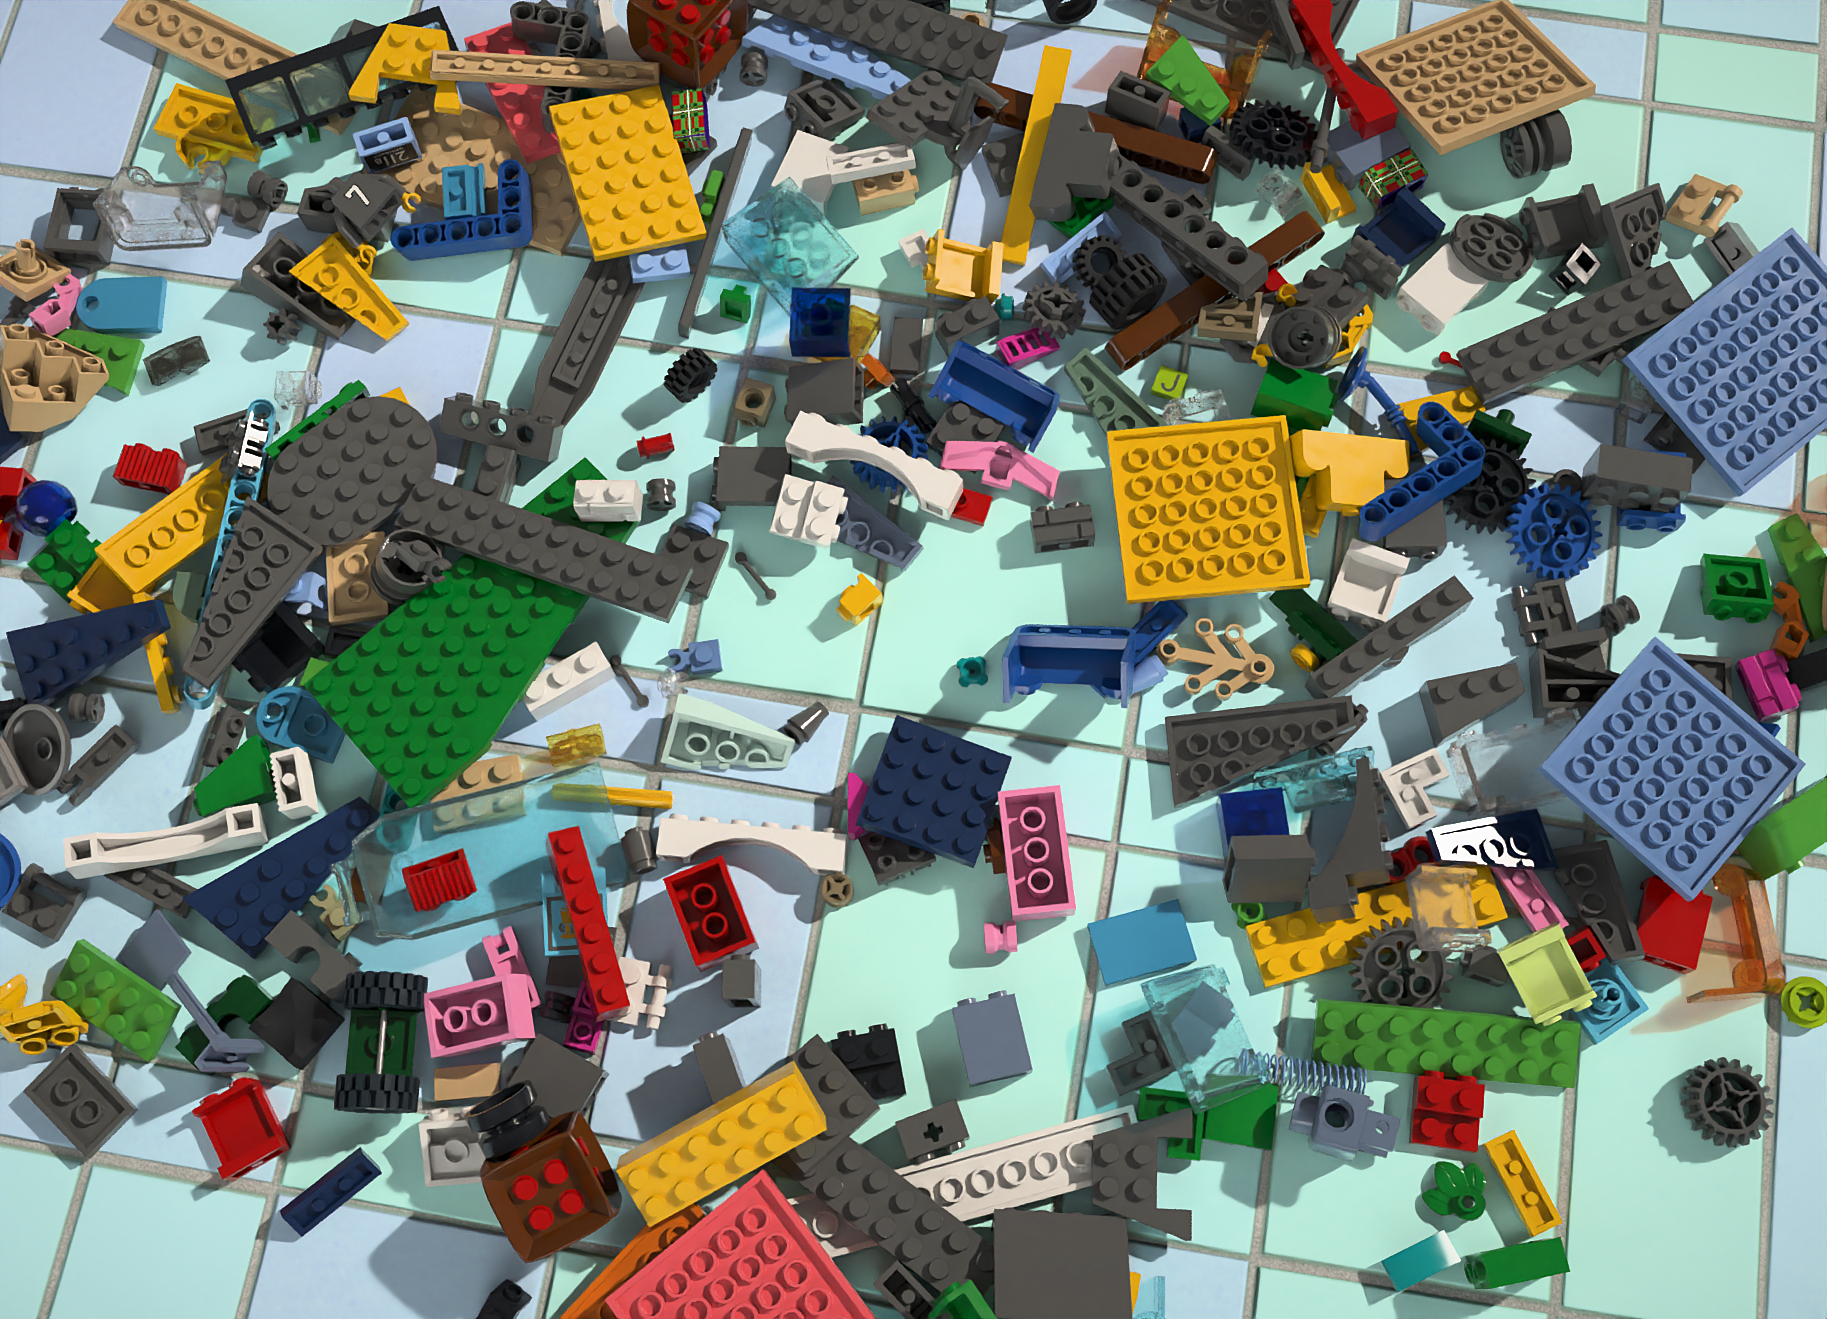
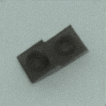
M194 336L176 342L142 359L151 384L156 386L163 385L180 373L190 375L210 362L201 336Z

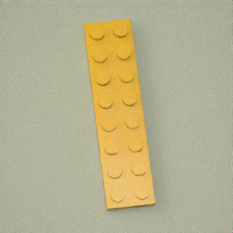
M1459 865L1358 894L1359 905H1354L1356 914L1354 918L1318 924L1310 908L1247 925L1245 931L1265 989L1353 964L1349 961V958H1356L1359 953L1352 947H1362L1364 945L1359 936L1361 934L1368 938L1372 936L1369 926L1371 925L1380 930V920L1382 919L1387 921L1390 926H1392L1394 916L1400 918L1402 924H1404L1406 917L1414 919V926L1420 920L1426 923V930L1430 927L1437 930L1435 938H1444L1504 921L1508 916L1490 867ZM1401 941L1397 942L1398 950H1400ZM1389 947L1383 948L1378 956L1390 953Z

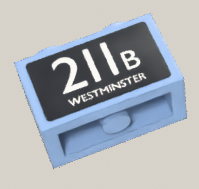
M407 117L353 133L359 157L368 174L377 173L423 158L416 135Z

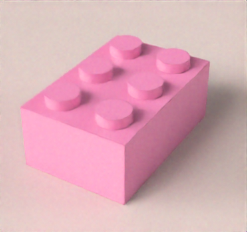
M506 973L424 993V1008L431 1058L456 1057L535 1038L526 974Z

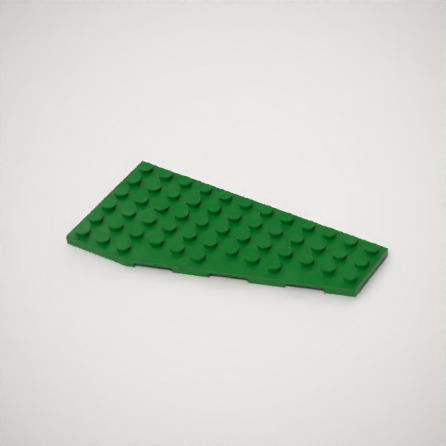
M586 457L521 508L626 544L640 522L627 520L611 522L580 521L573 503L576 481L608 480ZM465 553L452 564L450 569L444 570L441 573L446 577L445 581L433 583L432 586L423 592L413 595L303 685L415 813L489 751L493 745L491 741L517 702L520 703L532 682L536 680L546 665L544 661L570 623L573 624L590 596Z

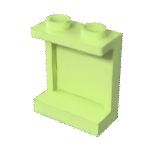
M1557 922L1497 949L1535 1024L1542 1022L1544 1026L1555 1023L1562 1018L1560 1013L1571 1008L1574 1012L1581 1011L1591 1006V999L1597 997L1570 948L1562 928Z

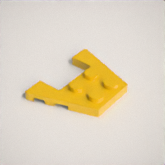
M389 23L349 90L350 101L376 104L380 79H396L437 85L434 102L435 112L461 115L456 81L431 79L430 76L431 51H450L446 31Z

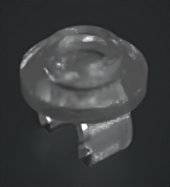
M666 668L664 673L659 675L657 681V689L661 692L662 697L669 699L672 695L678 697L679 693L686 695L688 690L679 688L677 681H685L688 679V674L684 672L675 674L674 669Z

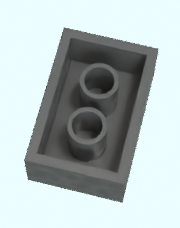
M1600 444L1583 467L1580 500L1585 501L1589 499L1590 504L1595 506H1619L1622 510L1672 513L1691 491L1693 458Z

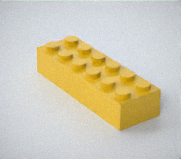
M792 1061L619 1156L616 1172L648 1226L651 1227L827 1130L826 1116L796 1063Z

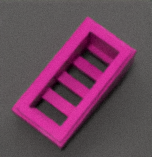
M1035 327L997 341L996 352L1003 363L1018 370L1060 350V345L1055 337L1050 339L1049 333L1044 332V336L1049 345L1044 346L1039 338L1041 336L1038 334L1039 328ZM1034 339L1038 346L1037 349L1032 347L1030 340ZM1024 344L1028 352L1024 353L1020 345ZM1015 349L1018 355L1013 356L1010 350Z

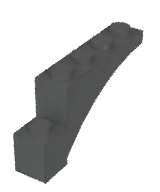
M1368 757L1356 759V795L1351 818L1344 836L1320 874L1313 881H1307L1310 910L1318 924L1356 917L1354 905H1359L1357 888L1390 882L1389 870L1394 869L1390 850L1386 851L1385 842L1390 841L1386 822L1382 823L1381 814L1386 813L1383 796L1378 795L1377 787L1382 786L1381 775L1378 768L1372 767Z

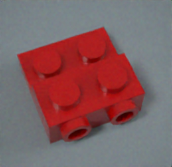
M1425 1070L1424 1076L1419 1075L1415 1077L1409 1143L1471 1153L1478 1152L1480 1119L1483 1118L1485 1085L1477 1084V1078L1473 1076L1457 1075L1456 1080L1444 1079L1443 1072Z

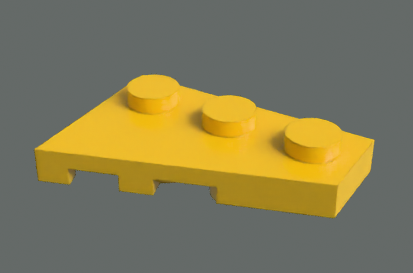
M1473 386L1396 404L1400 405V410L1404 413L1403 416H1406L1407 420L1405 423L1420 449V452L1410 456V461L1424 450L1430 448L1416 433L1419 407L1426 402H1437L1465 427L1470 423L1477 409L1484 413L1486 411Z

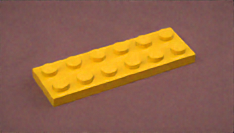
M223 456L95 548V553L133 594L144 592L219 536L232 480L231 476L224 484L221 483L223 473L219 472V466ZM265 472L260 494V505L268 499L267 486L269 474ZM241 493L236 498L245 501L247 496L251 498V495ZM238 520L231 522L230 525H234Z

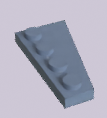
M832 475L826 483L843 488V496L848 498L844 514H838L835 525L840 526L837 541L906 571L923 551V545Z

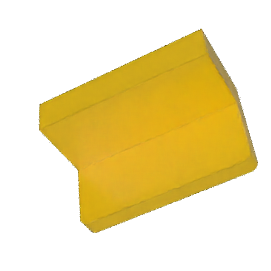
M1311 162L1304 164L1300 180L1326 224L1356 211V205L1346 188L1337 181L1332 165L1322 167L1320 173H1312L1310 171Z

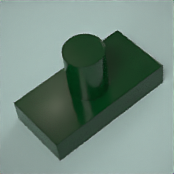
M1477 409L1466 429L1476 440L1483 439L1487 446L1494 439L1496 448L1500 449L1506 443V452L1511 453L1517 449L1518 452L1515 458L1518 460L1532 436L1531 433L1512 425L1515 420V414L1508 409L1499 410L1496 417Z

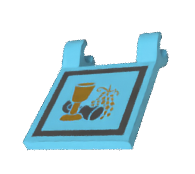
M595 867L593 868V877L608 926L605 868ZM542 871L545 957L579 955L562 893H555L554 871Z

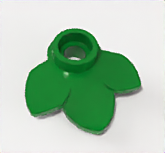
M1446 1161L1436 1162L1434 1177L1437 1187L1427 1190L1422 1194L1421 1197L1424 1203L1441 1216L1455 1214L1464 1221L1479 1219L1485 1211V1199L1482 1193L1486 1186V1179L1482 1170L1475 1163L1469 1164L1462 1171L1453 1163ZM1465 1198H1470L1474 1201L1475 1205L1472 1208H1466L1462 1205V1201Z

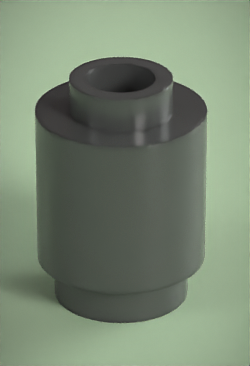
M634 827L625 831V836L620 839L628 868L632 869L633 874L643 875L657 869L656 861H658L650 831L643 830L642 827Z

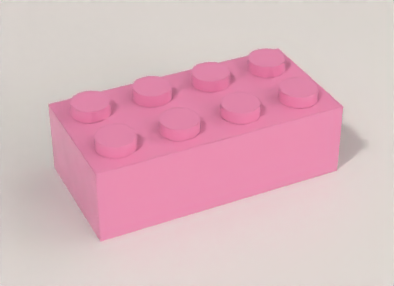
M1060 785L999 791L997 802L1012 921L1019 922L1074 916L1076 903Z

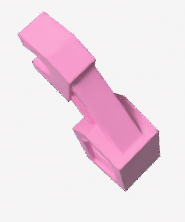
M71 274L65 277L67 286H60L58 283L53 284L59 299H49L29 314L35 329L54 336L72 325L70 316L83 289L79 279Z

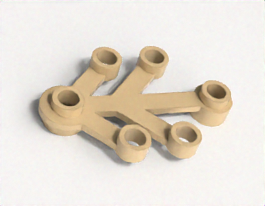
M1200 618L1195 624L1194 631L1198 637L1203 638L1213 653L1183 648L1171 639L1161 641L1155 653L1165 666H1171L1178 660L1211 666L1199 675L1193 674L1186 678L1184 689L1190 695L1200 693L1202 687L1229 670L1241 672L1230 681L1222 680L1216 684L1214 695L1221 701L1229 700L1235 691L1249 682L1255 684L1268 682L1274 673L1272 660L1266 655L1255 654L1244 639V631L1239 624L1228 625L1224 638L1228 643L1235 645L1243 659L1234 658L1230 655L1213 632V622L1208 618ZM1206 624L1209 627V631L1202 632L1198 626ZM1236 630L1239 633V637L1233 638L1228 632ZM1170 646L1174 649V653L1168 655L1163 651V648ZM1261 664L1264 667V671L1257 672L1254 669V665ZM1196 681L1199 687L1192 689L1189 687L1188 682ZM1222 686L1227 687L1229 694H1220L1218 688Z

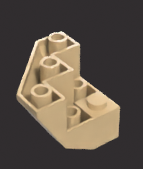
M21 324L0 325V387L4 416L10 431L41 432L75 418L109 380V372L103 359L32 327Z

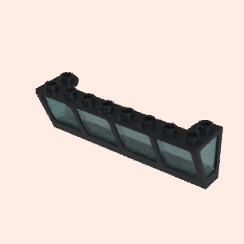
M439 6L390 22L392 24L444 30L447 34L450 51H459ZM389 23L225 80L254 148L260 147L262 151L277 146L276 140L280 139L282 135L292 138L302 134V128L313 125L314 129L330 124L329 119L338 115L341 119L356 115L355 109L364 106L367 107V110L374 109L383 105V99L393 96L394 100H399L409 96V90L419 87L420 91H424L436 85L381 78L376 104L350 101L349 90Z

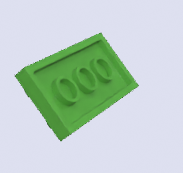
M85 939L76 941L50 993L51 996L59 1001H63L80 1016L147 1062L156 1058L182 1007L175 1000Z

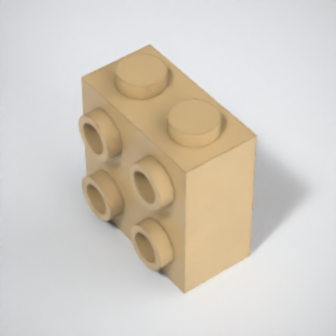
M910 170L852 180L861 216L915 204V192H919L916 175H911Z

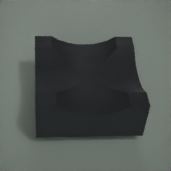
M291 977L274 1002L254 1020L249 1029L274 1048L292 1066L303 1070L346 1019L303 983Z

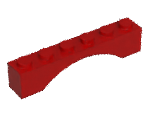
M1290 0L1288 11L1299 34L1301 43L1311 53L1312 62L1315 67H1319L1323 73L1327 87L1333 89L1337 96L1339 107L1348 114L1353 130L1358 131L1361 138L1365 140L1394 129L1398 109L1386 90L1359 77L1344 63L1336 51L1330 32V19L1333 9L1331 1Z
M575 826L550 832L547 835L545 846L552 871H554L555 879L562 893L572 924L594 1021L596 1023L625 1015L630 1007V1002L580 828Z

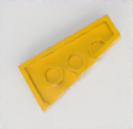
M334 235L289 270L293 276L387 342L410 325Z
M145 592L132 595L134 603L155 599ZM164 632L145 644L161 711L171 714L180 711L178 703H182V696L178 685H174L172 674H175V669L171 657L168 656L166 647L167 637Z

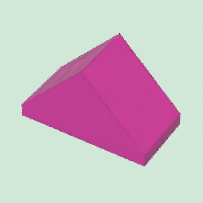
M848 773L849 840H857L867 830L855 824L869 787L855 773Z

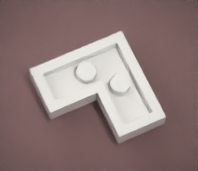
M1436 748L1380 772L1382 784L1407 830L1437 816L1424 788L1448 778L1450 773Z

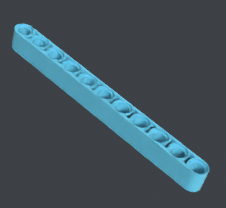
M266 399L254 400L250 403L246 416L253 412V421L257 419L255 418L257 414L265 413L269 415L265 419L267 422L266 426L269 428L266 441L264 442L265 447L260 449L263 451L259 472L255 473V477H246L242 474L243 471L239 469L232 475L197 631L223 562L224 550L229 548L235 532V528L230 523L240 519L245 501L239 500L236 497L241 493H248L253 500L259 503L269 459L265 448L272 444L276 427L275 407ZM186 675L184 694L188 705L196 710H204L210 707L215 699L219 679L210 690L206 689L208 692L204 697L195 698L191 695V692L198 687H205Z

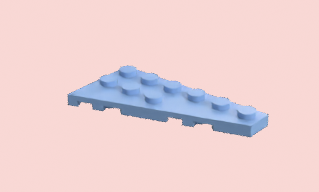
M772 15L742 37L741 46L749 49L752 46L765 50L764 55L772 58L776 55L790 60L792 66L830 81L833 77L845 82L846 87L853 90L859 87L870 91L871 97L883 100L911 81L864 46Z

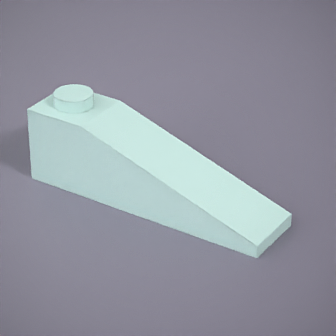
M679 693L661 762L690 770L701 769V766H719V769H729L731 765H747L749 768H784L788 765L795 739L708 700Z

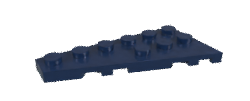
M152 599L6 632L27 704H44L49 706L169 630L171 626L163 601Z
M359 796L182 899L250 957L256 960L270 945L265 940V937L291 910L299 913L308 903L310 897L317 893L361 844L362 839H365L377 826L380 813Z

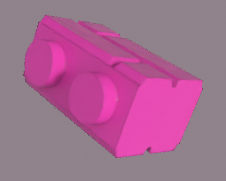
M1770 649L1737 661L1734 668L1758 722H1765L1797 710L1800 706L1798 701L1802 700L1801 693L1795 683L1790 684L1785 673L1789 672V668L1783 655L1777 656L1775 650Z

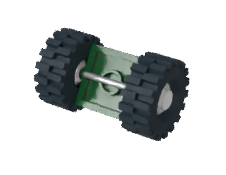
M358 971L346 974L343 1008L351 1010L346 1070L345 1074H340L336 1077L334 1110L369 1114H409L417 1112L420 1079L412 1076L417 1013L425 1012L424 993H427L428 989L427 977L412 973L404 974L387 971Z

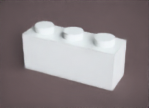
M594 642L541 672L536 680L532 682L523 701L536 721H539L617 676L598 643Z

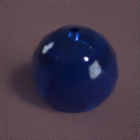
M45 479L29 483L19 492L15 503V513L17 520L25 530L37 537L46 538L65 519L72 522L78 513L76 498L67 487L57 481Z

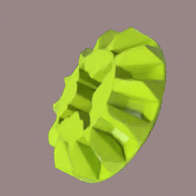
M1801 976L1792 979L1784 985L1785 987L1779 995L1782 1003L1780 1010L1785 1012L1789 1022H1793L1801 1028H1817L1827 1022V987L1821 981L1812 977ZM1813 994L1809 1002L1812 1010L1806 1008L1799 1011L1802 1003L1799 996L1804 998Z

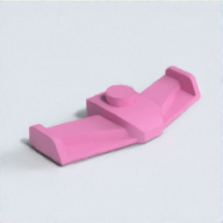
M1000 440L997 442L946 441L939 465L941 470L983 471L981 484L1007 491L1010 490L1013 479L1051 501L1054 498L1060 471L1016 448L1014 444Z

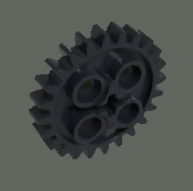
M1255 100L1254 105L1250 102H1246L1245 107L1240 105L1238 111L1234 112L1229 127L1231 131L1230 138L1235 139L1233 145L1241 146L1240 153L1248 152L1250 153L1248 159L1256 157L1259 159L1258 164L1261 165L1264 162H1268L1270 168L1277 164L1281 170H1284L1285 165H1288L1292 170L1295 169L1296 164L1303 168L1305 163L1312 161L1310 151L1318 131L1315 130L1316 124L1308 123L1309 116H1300V110L1293 112L1291 111V105L1284 108L1281 107L1279 101H1277L1276 105H1272L1269 100H1266L1265 104Z
M1480 439L1479 442L1485 449L1483 463L1490 464L1494 471L1487 470L1483 465L1481 474L1469 482L1471 487L1463 486L1443 499V505L1449 504L1450 506L1446 515L1457 514L1455 524L1462 520L1466 521L1465 530H1468L1472 525H1476L1477 534H1480L1485 527H1487L1489 534H1493L1497 527L1501 532H1504V528L1508 527V524L1510 526L1513 524L1506 519V516L1515 513L1510 508L1511 505L1520 503L1518 497L1525 493L1527 494V490L1536 483V480L1527 478L1533 469H1523L1522 465L1527 459L1517 460L1515 458L1518 452L1517 449L1508 453L1506 452V443L1499 449L1496 448L1494 439H1492L1488 446H1485L1483 439ZM1502 486L1510 488L1512 495L1506 494ZM1478 502L1486 503L1489 511L1481 509Z

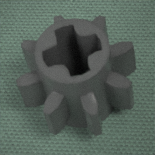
M280 308L279 314L269 312L270 317L266 323H263V326L267 327L269 331L266 337L272 340L277 339V343L281 345H286L287 339L296 342V336L299 331L303 330L297 323L299 316L293 313L289 314V310Z

